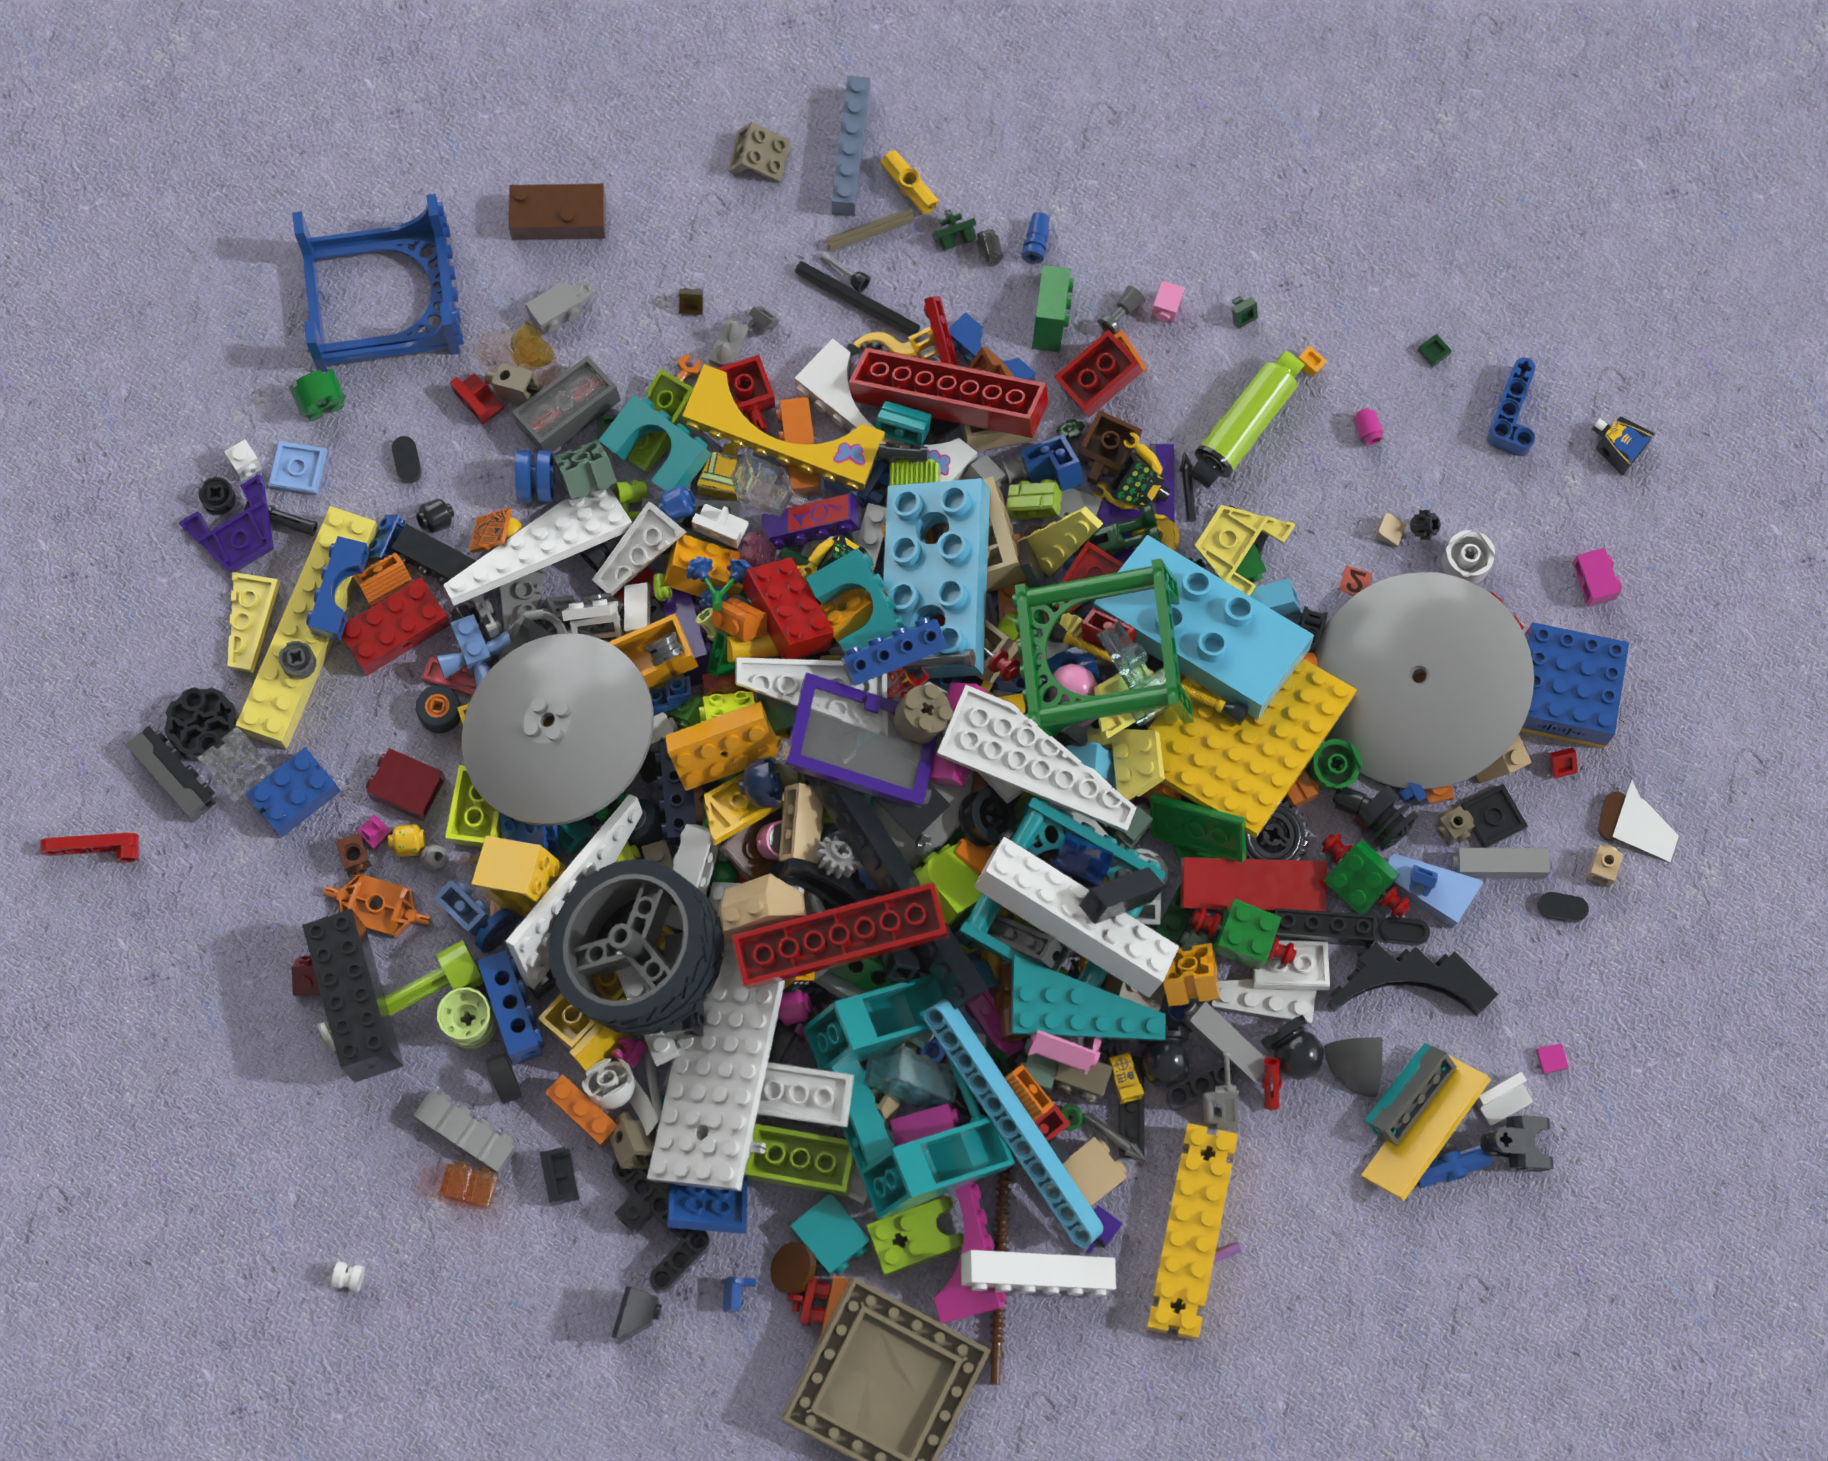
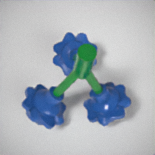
M698 556L689 562V566L686 568L688 572L686 577L693 580L700 578L701 582H705L708 587L706 591L700 593L702 600H700L699 605L704 607V609L712 607L714 611L722 610V601L729 599V596L725 593L733 584L738 582L743 584L746 571L752 568V566L746 560L738 559L736 561L731 559L730 565L727 566L728 571H730L728 583L723 588L717 587L715 589L709 580L710 576L708 574L713 569L711 566L712 559Z

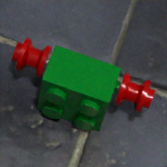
M1339 833L1335 836L1330 834L1321 844L1324 846L1322 852L1324 854L1330 852L1335 857L1333 863L1337 866L1324 879V882L1359 915L1369 911L1382 898L1378 905L1380 907L1388 906L1392 910L1390 914L1392 918L1396 916L1402 918L1411 908L1408 905L1410 900L1408 898L1401 899L1397 895L1398 888L1396 886L1390 891L1388 890L1400 874L1365 841L1354 846L1351 844L1344 846L1340 842L1342 836Z
M1237 899L1232 900L1227 905L1222 922H1220L1221 914L1217 913L1212 917L1206 914V908L1203 907L1200 911H1194L1190 924L1194 925L1193 931L1198 932L1200 929L1208 931V937L1213 938L1215 933L1218 932L1213 945L1214 953L1257 970L1273 957L1280 960L1281 966L1286 967L1288 963H1293L1297 953L1293 943L1289 942L1286 946L1279 943V938L1275 936L1282 917Z

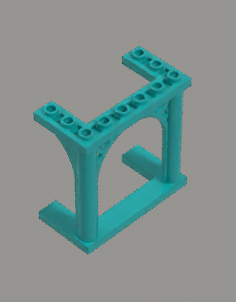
M1032 797L1020 807L1016 816L1021 818V823L1011 841L1026 851L1029 850L1034 856L1053 849L1075 850L1093 859L1103 869L1109 881L1115 880V873L1120 869H1128L1126 873L1128 875L1150 867L1161 881L1166 872L1160 870L1162 867L1152 860L1146 862L1139 858L1140 854L1129 847L1124 849L1118 846L1116 839L1105 834L1104 836L1094 832L1095 828L1086 822L1078 823L1072 819V814L1062 809L1057 811L1050 807L1051 803L1045 799ZM1049 825L1053 826L1058 833L1056 843L1048 842L1045 837V828ZM1064 832L1068 838L1072 836V843H1067L1063 840ZM1037 835L1040 842L1043 844L1041 848H1036L1033 846L1034 843L1038 841L1035 839ZM1088 846L1093 848V853L1087 851ZM1107 859H1112L1110 862H1118L1120 864L1111 868L1107 865L1106 861ZM983 893L967 921H964L952 930L958 942L970 950L979 945L1011 964L1012 956L1015 955L1041 965L987 934L1002 905ZM1143 906L1125 913L1137 919ZM1088 960L1078 980L1100 988L1108 972Z

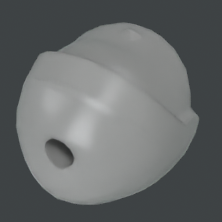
M429 845L422 850L420 860L425 869L433 871L443 868L449 861V855L442 846Z

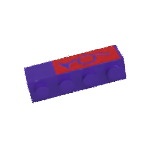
M851 493L762 514V540L772 550H782L783 547L804 545L810 541L826 540L832 536L845 533L850 534L861 530L860 503Z

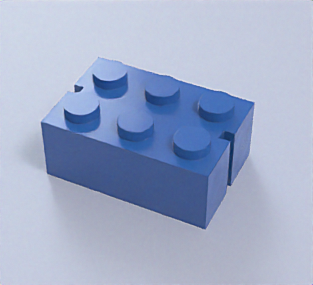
M305 747L245 794L280 838H282L340 793V790Z

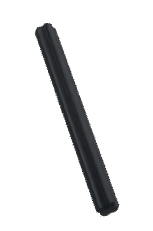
M803 261L797 264L795 273L907 335L912 336L920 331L921 326L813 266Z

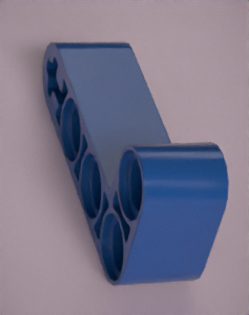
M1525 357L1519 358L1515 362L1487 433V441L1491 446L1517 456L1528 454L1535 442V434L1531 429L1516 424L1535 372L1534 362ZM1521 371H1524V376H1523V378H1522V379H1521V378H1518L1519 375H1520V372H1521ZM1510 390H1516L1520 395H1514ZM1502 410H1508L1512 415L1508 416ZM1495 431H1501L1505 436H1499ZM1518 439L1525 440L1527 444L1519 443Z

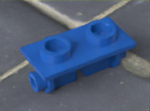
M399 514L385 515L380 521L379 531L369 547L368 559L379 558V562L393 554L391 548L393 544L390 542L391 540L396 541L406 521L399 518Z

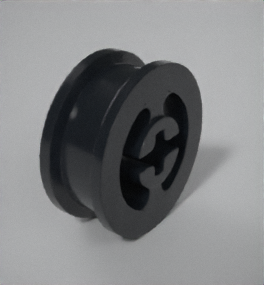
M993 788L971 793L960 804L958 813L959 824L963 834L971 843L986 847L1000 843L1004 837L1009 839L1013 834L1016 826L1014 806L1011 801L1006 803Z

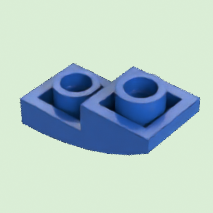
M690 676L666 680L665 688L650 691L654 715L674 709L692 698Z

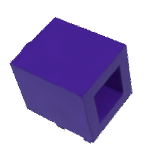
M1099 1205L1093 1211L1103 1225V1232L1089 1245L1085 1252L1087 1255L1093 1251L1096 1242H1099L1106 1248L1123 1224Z

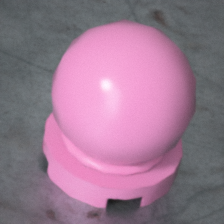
M1068 664L1059 667L1053 673L1055 679L1066 689L1081 695H1095L1094 687L1097 686V682L1092 672L1084 666ZM1055 687L1048 689V694L1052 701L1057 696V688ZM1063 696L1060 704H1063V701L1069 702V696ZM1096 719L1080 722L1077 724L1080 727H1084L1092 723Z

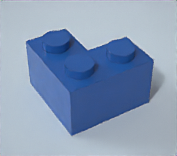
M1064 434L1019 450L1028 474L1027 479L1030 483H1041L1042 480L1055 478L1061 491L1084 483L1080 461Z

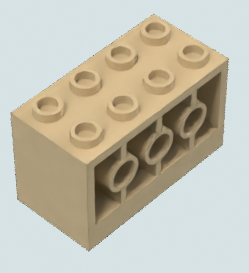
M993 476L983 479L990 488L986 593L1027 580L1020 568L1019 548L1005 500ZM944 522L945 525L942 527L945 533L949 530V524Z

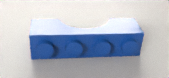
M965 312L949 328L955 352L961 353L964 356V360L970 365L982 347L980 341L983 326ZM1019 357L1002 361L1014 377L1035 381L1036 372Z
M337 536L336 542L331 544L329 549L330 560L328 566L325 565L322 570L321 579L323 581L321 587L315 591V605L313 611H309L306 619V625H308L311 634L337 641L341 640L347 616L344 610L336 605L335 594L338 586L346 578L363 573L370 552L366 543Z

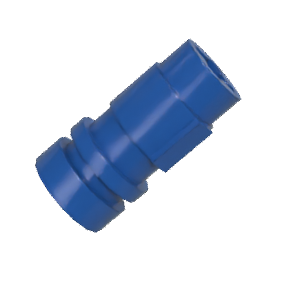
M1035 212L1031 216L1027 239L1024 240L1021 253L1022 259L1026 262L1038 264L1044 261L1047 247L1046 242H1048L1050 232V217L1045 213Z

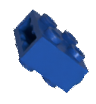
M500 813L502 839L541 845L555 858L560 856L557 825H531L516 821Z

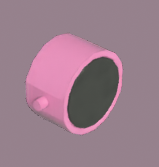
M781 820L764 825L756 837L758 851L768 860H779Z

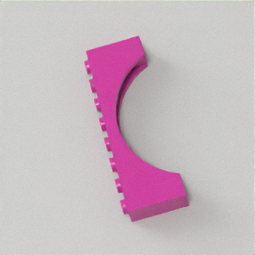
M945 1104L892 1119L890 1123L895 1143L899 1146L959 1127V1123H962V1118L958 1108H955L953 1104ZM973 1181L955 1189L964 1220V1242L961 1254L970 1250H994L992 1237L990 1234L987 1235L985 1228L987 1216L984 1209L980 1208L978 1200L981 1199L978 1184H974ZM960 1257L950 1281L934 1297L940 1323L943 1324L1005 1308L1004 1302L1007 1301L1006 1292H996L995 1288L987 1287L986 1291H972L970 1286H962Z

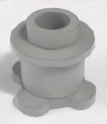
M1020 454L1013 461L1001 462L1002 467L1000 469L1005 474L1003 482L1007 481L1009 484H1012L1013 480L1019 478L1027 479L1028 474Z

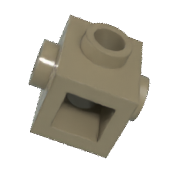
M1461 806L1454 810L1449 807L1439 814L1440 819L1435 827L1438 835L1449 846L1457 841L1460 844L1471 837L1470 832L1475 825L1473 824V817L1467 810H1463Z

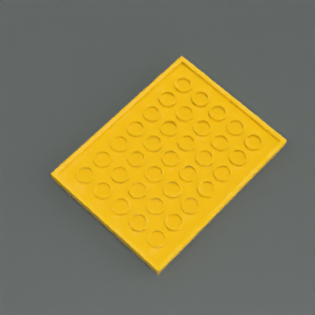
M1302 659L1260 718L1257 720L1246 714L1241 726L1229 721L1222 713L1217 712L1216 709L1200 703V701L1194 700V698L1191 699L1193 723L1184 724L1170 706L1164 707L1148 728V730H1155L1160 733L1165 780L1162 783L1203 807L1244 817L1246 819V833L1257 838L1354 698L1357 689L1307 660ZM1187 676L1182 682V685L1184 684L1194 690L1196 689L1199 693H1205L1208 697L1211 696V698L1214 697L1217 700H1224Z

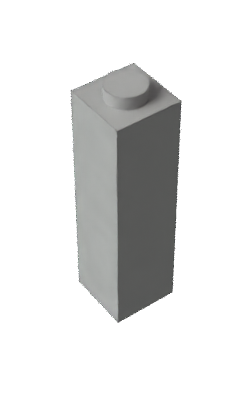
M1459 848L1455 856L1451 858L1452 871L1473 878L1545 879L1550 873L1549 848Z
M1206 1001L1192 1002L1184 1012L1186 1015L1182 1021L1223 1060V1052L1229 1051V1064L1234 1066L1236 1072L1245 1081L1255 1082L1264 1072V1060L1266 1058Z

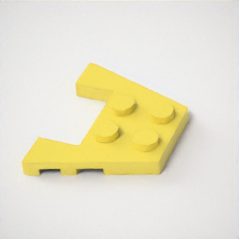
M1220 505L1194 547L1220 579L1250 596L1257 585L1236 573L1235 571L1261 531L1284 544L1296 524Z
M1087 729L1088 743H1099L1105 749L1112 747L1116 791L1128 801L1135 796L1140 797L1165 780L1160 733L1157 731L1123 729L1103 741L1100 729Z

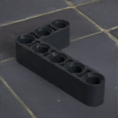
M616 1160L612 1165V1173L617 1182L631 1195L633 1194L652 1212V1215L680 1241L650 1274L649 1279L654 1290L658 1293H666L709 1250L711 1244L709 1235L704 1230H676L667 1227L668 1208L664 1212H657L654 1206L660 1200L668 1202L669 1196L654 1181L647 1179V1175L641 1169H631L630 1174L626 1177L619 1176L617 1172L620 1165L618 1160ZM643 1182L649 1184L650 1189L646 1194L641 1195L636 1192L638 1184ZM695 1236H703L706 1239L704 1246L695 1248L691 1245V1241ZM680 1254L685 1255L687 1263L683 1267H676L673 1264L674 1258ZM667 1274L669 1282L665 1286L655 1284L657 1275Z

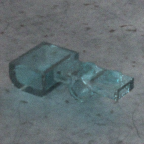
M1120 621L1097 634L1129 689L1127 690L1166 683L1164 667L1153 673L1149 672L1145 665L1147 661L1145 649L1138 643H1132ZM1170 706L1133 712L1131 714L1138 726H1142L1170 708Z

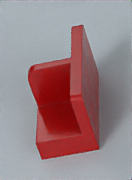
M472 374L463 382L458 377L450 382L453 393L482 425L504 409L501 401L491 392L489 384L487 382L483 383L476 374Z

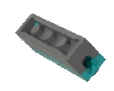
M1427 1043L1421 1046L1364 1120L1376 1136L1394 1145L1399 1143L1456 1069V1065L1449 1055Z

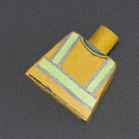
M726 443L723 454L718 452L711 453L712 455L708 459L697 483L698 494L743 503L745 459L737 457L738 447L731 443Z

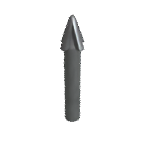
M1090 1112L1085 1114L1083 1120L1126 1151L1125 1155L1146 1161L1145 1156L1136 1143H1130Z

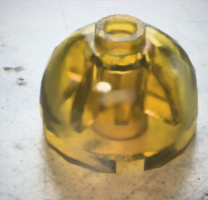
M528 321L521 324L513 332L510 340V347L513 351L511 358L518 366L523 364L529 369H542L552 363L556 355L547 341L544 342L540 337L542 334Z

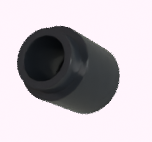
M1349 787L1336 790L1333 797V803H1336L1335 809L1355 817L1371 800V798L1367 797V794Z

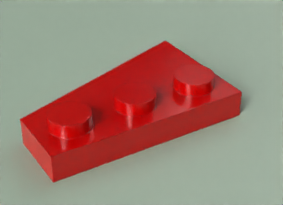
M1087 541L1060 583L1117 573L1124 564ZM1086 602L1080 603L1072 607L1064 614H1072Z

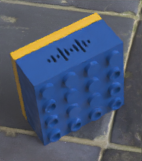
M1532 622L1524 635L1533 661L1534 688L1531 706L1521 732L1604 749L1616 731L1629 642Z

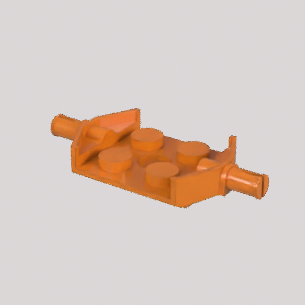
M357 874L344 888L336 889L326 885L323 896L335 898L339 901L341 912L352 909L366 928L392 935L394 938H398L412 923L416 922L429 927L432 916L418 913L416 910L412 889L363 874ZM381 898L383 900L382 907L377 910L371 909L369 904L372 899Z

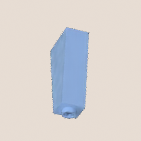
M1393 853L1389 860L1384 858L1400 874L1389 888L1392 889L1396 886L1398 888L1397 893L1408 898L1411 902L1452 928L1458 923L1483 884V881L1395 853ZM1414 865L1438 873L1435 888H1432L1428 896H1423L1424 886L1420 884L1415 886L1413 892L1409 890L1410 873Z

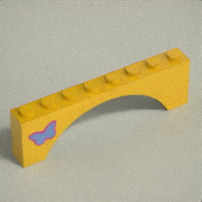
M705 364L702 367L682 415L683 423L693 431L703 430L708 432V435L714 439H727L738 448L748 447L753 449V452L763 457H767V455L772 456L781 464L796 465L805 473L812 474L814 472L820 474L824 480L829 482H835L836 480L844 483L846 488L853 491L858 489L864 491L878 457L879 444H883L885 439L884 431L863 423L849 434L821 444H795L776 439L751 424L738 409L729 390L727 372Z

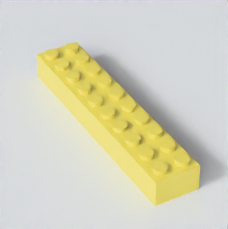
M332 506L329 507L235 725L242 735L286 750L288 749L333 643V639L311 634L308 625H306L307 615L309 611H313L315 605V591L321 587L323 581L321 579L322 570L325 565L328 566L330 560V546L336 542L337 536L364 542L369 549L371 542L376 538L379 531L376 521ZM353 576L346 578L338 586L335 594V603L344 612H346L357 586ZM300 641L311 647L316 657V668L309 677L296 680L284 673L279 663V653L287 643Z

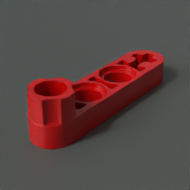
M136 833L53 837L40 840V854L57 856L116 851V861L130 863L139 860V835Z

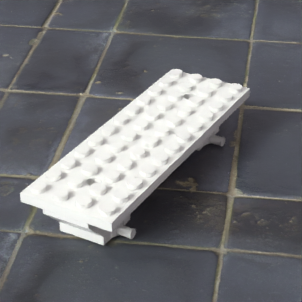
M712 882L709 899L715 909H718L726 889L742 883ZM791 886L804 894V889L801 887ZM734 943L724 946L720 974L711 992L706 995L707 998L704 1001L706 1022L703 1027V1036H694L693 1038L677 1041L680 1056L674 1058L647 1176V1179L651 1181L741 1191L747 1159L751 1152L764 1154L766 1151L762 1149H766V1144L763 1142H753L752 1135L785 980L748 990L743 985Z

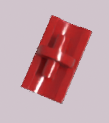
M817 1277L808 1282L805 1297L802 1296L803 1292L796 1295L787 1294L786 1300L793 1302L792 1312L799 1313L800 1305L804 1304L800 1320L801 1326L809 1327V1324L824 1323L826 1309L813 1307L815 1298L829 1299L831 1285L818 1281Z

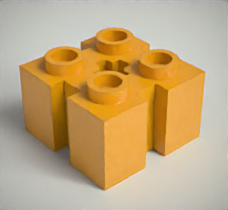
M1212 943L1194 945L1192 950L1188 951L1178 948L1163 981L1169 1006L1188 1004L1189 1000L1198 998L1199 1002L1219 999L1218 968Z

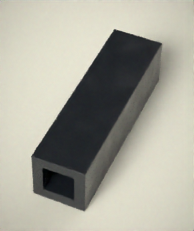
M1146 867L1091 888L1079 906L1092 922L1097 924L1153 902L1165 885L1150 867Z

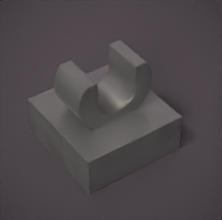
M762 306L753 307L748 314L754 318L749 321V328H754L757 323L761 326L758 335L766 334L768 328H775L780 321Z

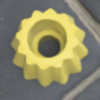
M1063 614L1059 624L1069 633L1074 634L1075 638L1078 637V639L1082 640L1081 623L1083 619L1077 615Z

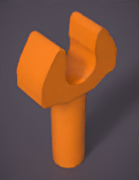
M690 354L680 357L677 361L680 373L676 378L683 382L689 376L698 377L701 372V362L699 359L693 367L686 366L690 361Z

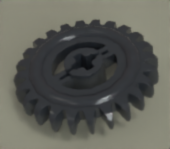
M1286 799L1279 804L1271 816L1278 819L1284 825L1287 838L1284 837L1282 828L1274 823L1265 825L1257 838L1246 833V859L1301 860L1298 855H1306V851L1302 847L1309 846V842L1304 840V837L1309 836V832L1304 831L1303 828L1308 824L1307 822L1300 821L1303 818V813L1296 814V805L1289 807L1290 801ZM1276 845L1283 847V849L1277 853H1269L1261 848H1268Z

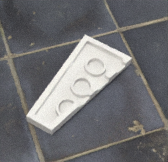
M648 502L592 581L606 593L614 595L682 537L686 531L657 506Z
M1253 979L1218 981L1219 999H1214L1211 1003V1007L1214 1009L1283 1021H1290L1303 1014L1308 1021L1307 1025L1312 1024L1316 990L1253 989Z

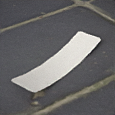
M635 1080L634 1093L629 1103L640 1118L646 1136H648L658 1122V1118L646 1093Z

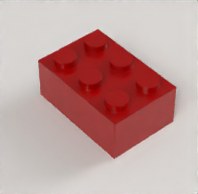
M1108 329L1056 374L1054 378L1087 417L1090 418L1142 373L1143 369Z

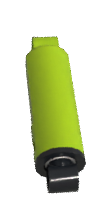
M1287 349L1275 363L1266 362L1222 419L1218 420L1206 439L1197 447L1195 455L1199 461L1190 471L1189 475L1206 489L1214 483L1218 476L1223 478L1230 477L1239 462L1251 450L1254 442L1297 388L1295 377L1305 364Z

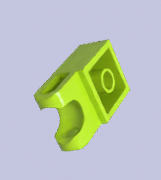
M945 1196L867 1225V1232L884 1278L963 1248L964 1234L945 1235L938 1230L936 1225L938 1218L952 1209L954 1203L951 1197ZM897 1237L907 1241L904 1242L905 1247L900 1248L899 1245H894L893 1242L896 1241Z

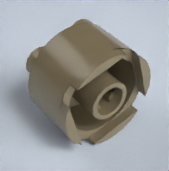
M933 684L921 685L911 689L897 704L894 725L903 738L917 741L919 744H925L934 740L948 725L953 716V711L947 697L937 686Z

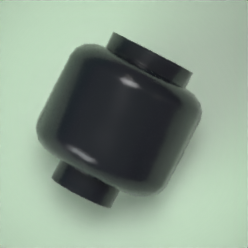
M439 498L421 504L416 513V519L420 528L432 534L449 528L452 524V517H454L452 506Z

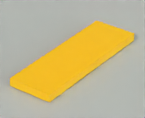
M1451 1056L1449 1057L1456 1065L1453 1073L1399 1143L1394 1145L1385 1141L1361 1174L1364 1180L1402 1201L1407 1198L1491 1081L1488 1075Z

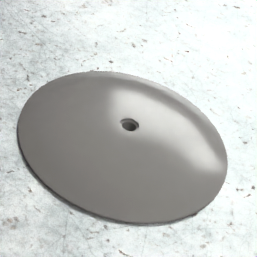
M1434 572L1406 573L1381 580L1353 596L1333 616L1325 628L1314 653L1317 658V667L1357 689L1356 695L1326 736V739H1341L1354 745L1360 753L1362 760L1360 773L1377 782L1393 787L1406 789L1409 787L1408 782L1420 784L1423 789H1436L1465 781L1479 774L1498 760L1511 746L1520 733L1531 706L1534 688L1533 661L1528 642L1519 623L1504 604L1490 592L1468 580L1448 574ZM1424 673L1427 676L1424 682L1416 683L1414 682L1415 675Z

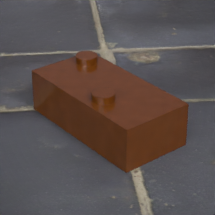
M604 183L509 185V231L511 240L606 239V194Z

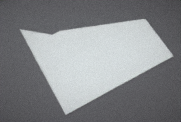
M1631 780L1613 837L1671 862L1679 836L1645 800L1640 798Z

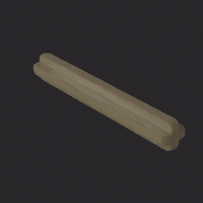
M906 209L826 238V245L829 251H834L915 221L914 213L911 209Z

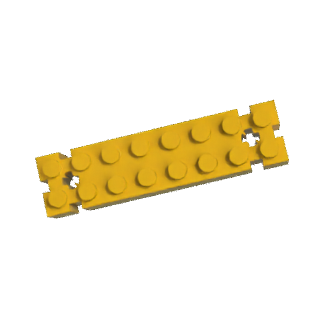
M1187 1123L1182 1148L1187 1149L1188 1154L1181 1153L1152 1298L1158 1301V1306H1151L1146 1330L1167 1335L1168 1328L1178 1330L1177 1337L1198 1341L1203 1317L1197 1316V1310H1204L1232 1169V1164L1226 1163L1227 1158L1233 1159L1238 1134L1218 1130L1216 1135L1207 1134L1208 1127ZM1209 1151L1211 1152L1210 1156L1213 1155L1214 1157H1210L1209 1161L1204 1160V1155L1201 1156L1200 1154ZM1176 1302H1179L1181 1307L1184 1306V1310H1180L1179 1314L1174 1313V1308L1171 1309L1170 1305L1174 1306Z

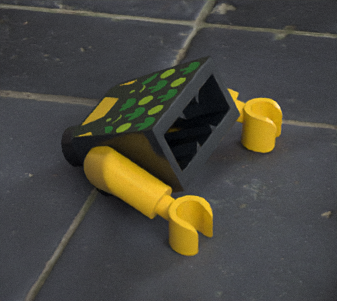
M1130 433L1135 438V443L1131 445L1127 440H1124V445L1128 448H1135V452L1130 451L1109 486L1105 482L1097 484L1098 487L1103 489L1104 493L1096 490L1093 492L1094 496L1099 498L1106 497L1109 503L1122 510L1136 509L1148 503L1152 504L1155 498L1165 502L1170 495V489L1163 486L1165 478L1162 475L1163 468L1158 458L1146 445L1139 443L1140 439L1137 434Z
M840 534L834 539H827L820 543L809 557L808 565L799 568L801 574L806 571L808 577L815 573V566L818 571L857 548L863 554L867 553V551L854 542L851 534Z

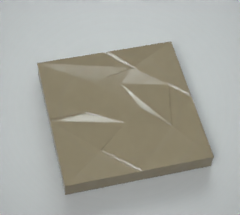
M853 1276L849 1278L778 1420L854 1461H937L991 1350Z

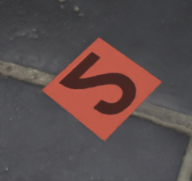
M1346 566L1339 591L1353 595L1358 594L1361 589L1364 590L1369 587L1372 573Z

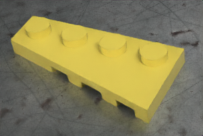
M1083 507L1064 516L1063 519L1057 522L1054 521L1048 524L1047 527L1041 530L1038 529L1026 537L1019 538L1017 545L1019 541L1027 539L1041 569L1050 577L1103 523L1087 507Z
M232 572L234 583L233 591H231V635L229 636L227 666L232 670L254 673L280 581L274 578Z

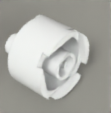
M1472 530L1461 531L1455 534L1449 541L1441 558L1442 568L1445 574L1477 584L1486 577L1492 567L1495 548L1486 535L1471 532Z

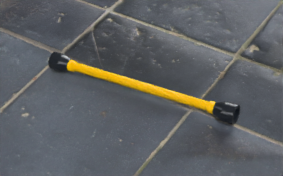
M1055 623L1050 632L1048 641L1052 643H1064L1068 646L1078 647V649L1081 648V650L1087 651V653L1098 656V658L1101 657V659L1107 660V662L1110 661V663L1124 669L1135 664L1130 660L1121 658V656H1115V654L1103 648L1095 647V645L1089 644V642L1078 639V637L1075 638L1074 634L1069 633L1058 623ZM1136 664L1137 667L1144 671L1146 676L1152 677L1159 684L1166 683L1164 675ZM1181 683V686L1191 699H1197L1200 703L1211 706L1217 712L1222 713L1229 721L1241 726L1249 707L1237 702H1226L1221 699H1214V697L1211 698V696L1208 697L1205 693H1199L1196 689L1194 690Z

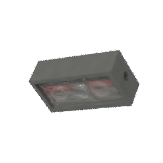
M587 355L513 410L512 414L517 426L539 450H552L553 452L595 421L597 417H600L619 403L621 399L617 386Z

